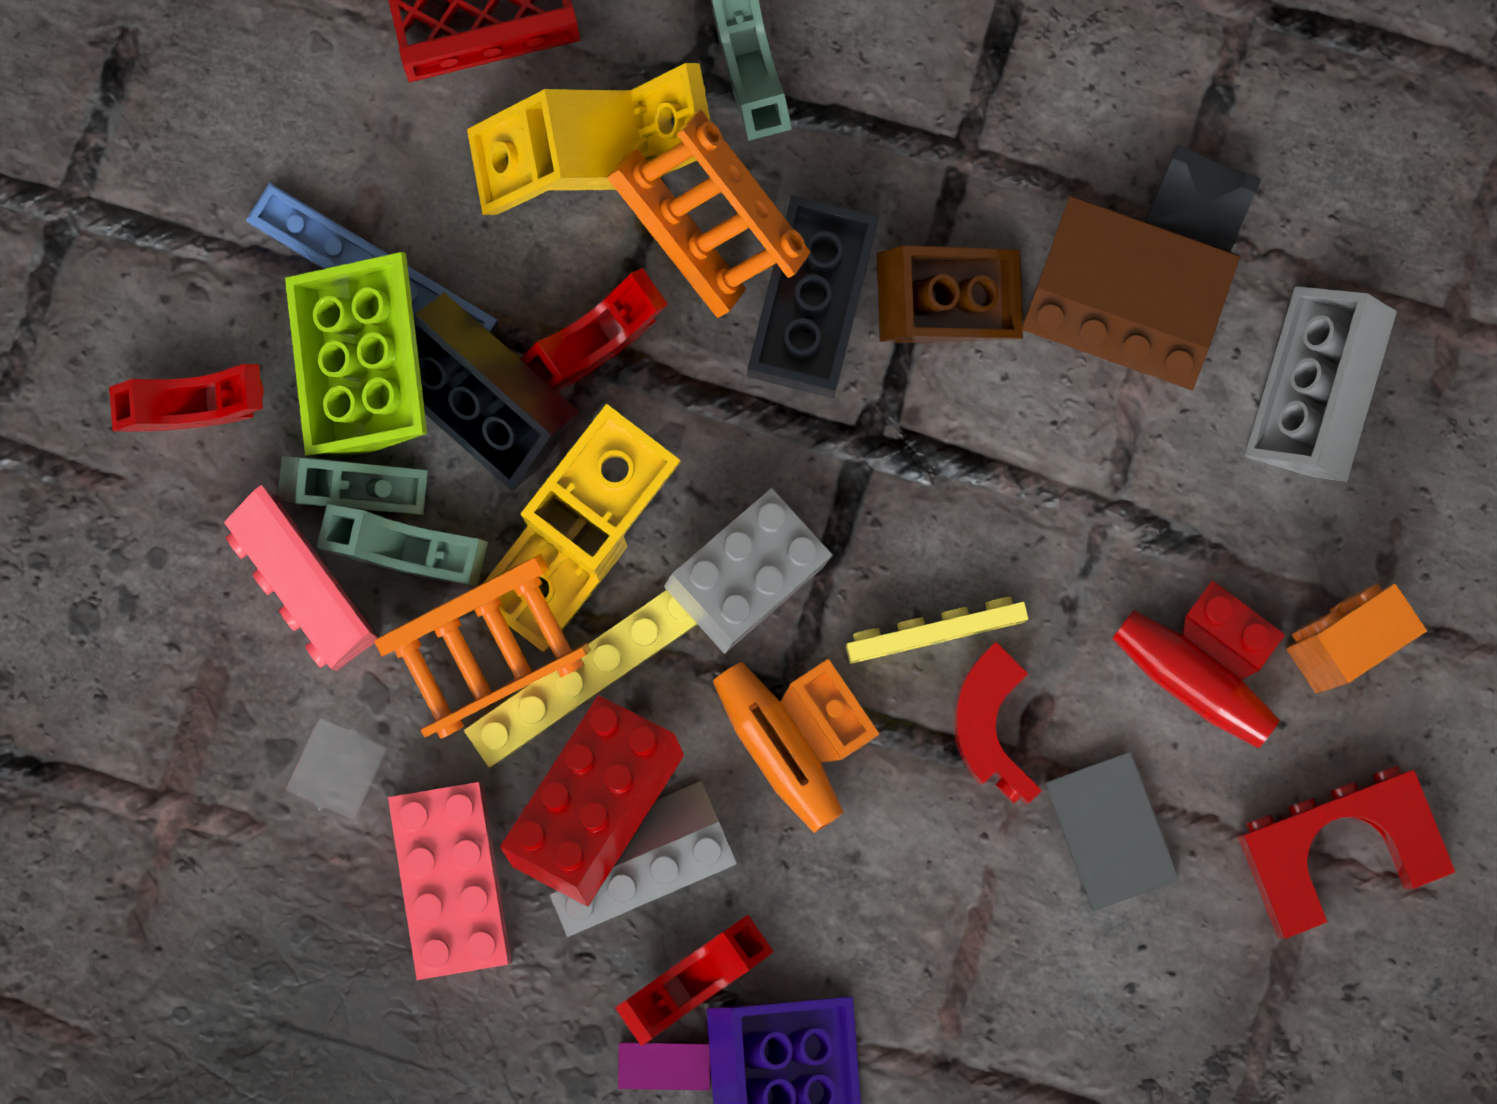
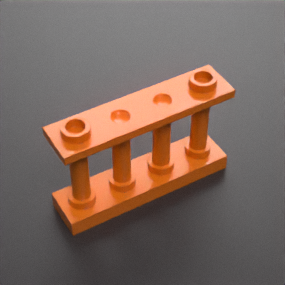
M700 109L689 118L677 133L682 142L649 162L646 161L638 149H635L623 157L607 176V179L714 315L719 318L731 311L746 290V287L742 284L743 282L776 263L785 275L790 278L796 274L811 251L805 245L802 236L791 227L723 139L719 128L710 122ZM694 156L710 178L676 198L661 180L660 176ZM722 192L737 211V214L703 233L687 212ZM750 228L765 249L733 268L729 267L715 247Z
M541 553L374 640L382 657L393 651L397 658L403 657L435 720L427 723L421 729L424 738L437 732L439 738L442 739L463 728L464 724L461 719L555 671L558 672L561 678L585 665L582 657L591 651L588 643L586 642L571 649L539 588L542 585L539 576L549 570ZM513 589L518 596L523 595L555 656V659L531 670L499 609V606L502 605L499 597ZM472 610L476 612L478 617L483 616L515 677L514 680L492 691L458 628L462 626L459 617ZM433 630L438 638L443 637L475 698L453 711L448 706L419 650L422 644L418 638Z

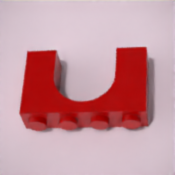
M1396 765L1372 774L1375 783L1360 789L1356 781L1331 790L1333 799L1316 805L1314 798H1310L1289 806L1288 809L1291 815L1274 821L1272 815L1269 814L1246 823L1249 832L1237 837L1278 938L1286 939L1328 923L1309 876L1307 859L1310 845L1316 834L1325 825L1336 819L1347 817L1361 820L1372 826L1381 835L1387 845L1404 889H1415L1456 873L1414 769L1401 772L1399 766Z

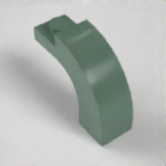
M711 0L720 46L748 141L792 130L785 94L770 52L759 0Z
M327 504L316 548L351 560L448 583L451 581L478 586L488 542L477 538L403 524L364 510Z

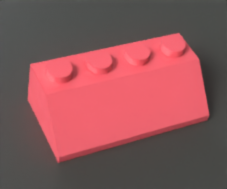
M260 485L224 522L231 532L225 539L240 559L248 555L255 564L257 570L252 573V576L267 595L274 591L282 601L284 606L278 609L289 627L293 631L301 627L311 641L305 645V648L320 668L328 664L331 669L337 671L373 645L374 640L378 636L284 507L277 501L278 499L263 485Z

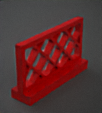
M388 0L402 65L409 83L581 41L571 0H562L564 7L550 11H544L534 6L536 0H507L520 7V10L513 20L504 22L490 16L500 0H489L483 11L464 0H445L450 3V6L440 21L421 12L428 0H417L413 7L401 0ZM458 9L477 18L470 30L457 32L447 26ZM400 10L408 14L404 20H402ZM415 19L434 28L426 41L408 45L406 32Z

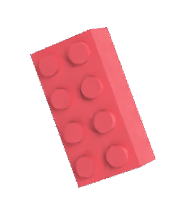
M475 782L388 797L416 979L421 980L511 964L512 960L483 783Z

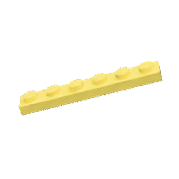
M666 590L590 642L588 645L591 651L582 657L585 664L583 667L561 678L558 672L555 671L531 683L463 731L487 766L492 768L698 624Z

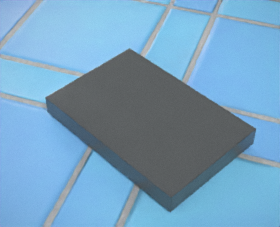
M1131 751L1044 783L1092 911L1179 880Z

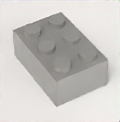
M771 488L676 569L664 587L725 654L817 574L833 555Z

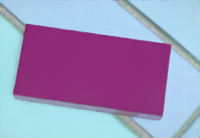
M619 1042L618 1089L710 1091L709 1043L647 1042L641 1046L639 1042Z

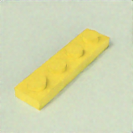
M1011 596L986 602V611L969 614L968 608L962 607L941 613L943 621L925 625L924 618L921 617L897 623L898 631L881 635L879 628L854 633L855 642L847 643L845 646L849 664L1025 623L1028 620L1025 603L1013 604Z

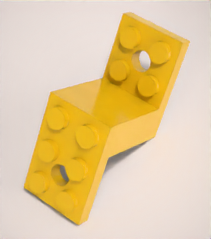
M684 63L632 90L544 89L468 128L467 133L482 215H498L549 190H616L607 179V176L624 156L638 149L646 161L649 162L682 142L677 133L696 111L701 109L710 120L700 63ZM674 117L675 123L672 128L671 119ZM693 156L690 159L678 165L677 167L663 174L662 176L667 175L675 170H678L697 160Z
M606 404L521 512V516L528 525L484 582L541 553L549 568L547 572L539 576L546 580L549 585V593L545 599L563 631L628 546L624 538L625 533L681 463L680 459ZM619 457L627 462L629 471L622 481L610 482L603 477L602 466L609 458ZM514 589L501 595L499 599L502 605L499 606V609L508 626L545 654L550 647L523 595L518 596Z

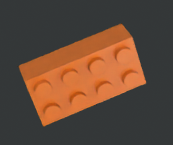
M1376 583L1354 595H1350L1329 609L1331 613L1309 622L1291 634L1296 642L1287 647L1286 650L1317 694L1350 683L1427 632V629L1396 584L1382 589Z

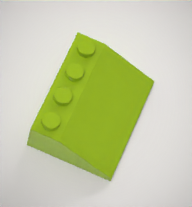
M398 252L286 277L285 283L305 456L340 459L374 452L427 434L406 253Z

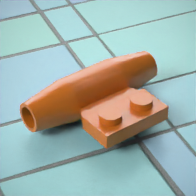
M829 658L793 681L781 701L775 697L743 662L732 666L715 678L713 684L735 733L776 794L813 833L840 817L844 811L822 763L843 760L878 737L879 732Z

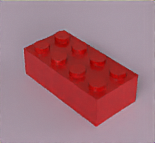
M598 695L500 845L511 866L589 907L684 757L675 733Z

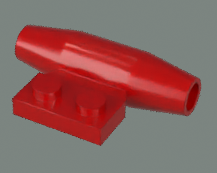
M1213 580L1183 618L1181 634L1133 610L1112 637L1113 641L1152 681L1208 723L1256 748H1260L1276 728L1280 719L1242 679L1257 673L1262 668L1285 634Z

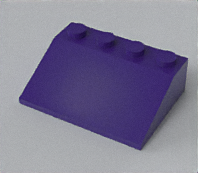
M853 997L707 1008L713 1104H861Z

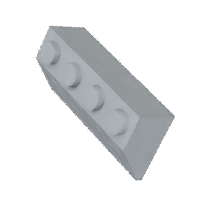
M1295 286L1245 456L1310 477L1347 482L1397 311L1368 293Z
M699 781L655 801L589 907L547 885L546 887L566 936L570 937L735 866L737 862L702 781Z

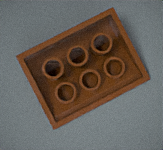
M1069 195L1024 318L1022 330L1193 391L1213 339L1240 260V255Z

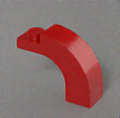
M641 268L632 272L600 304L586 315L559 332L536 342L520 360L555 391L559 392L588 375L634 342L656 323L654 318L668 306V303L644 269Z
M241 364L221 372L199 377L130 379L110 386L112 430L122 432L180 430L222 425L253 418V412L263 409L264 386L260 379L259 364Z
M995 642L971 667L960 686L954 709V733L963 762L974 779L982 785L995 774L1000 779L995 784L1000 792L1013 804L1020 799L1026 805L1042 790L1003 751L996 733V718L999 707L1005 697L1028 673Z
M746 915L616 1006L615 1009L639 1044L643 1046L702 1002L751 970L774 953V951L750 916Z

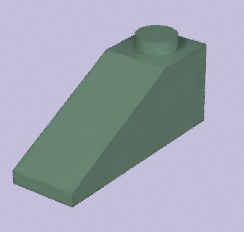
M282 456L277 501L320 506L331 504L353 509L423 515L428 470Z

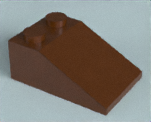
M902 245L876 253L880 342L934 343L1023 339L1020 250Z

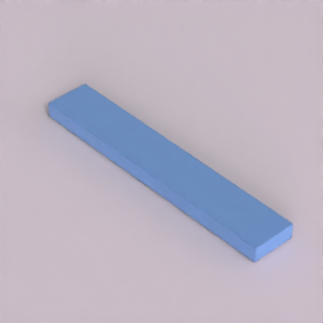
M271 183L268 184L246 219L250 225L323 269L389 255ZM408 266L413 316L445 292L492 334L499 323L497 319Z

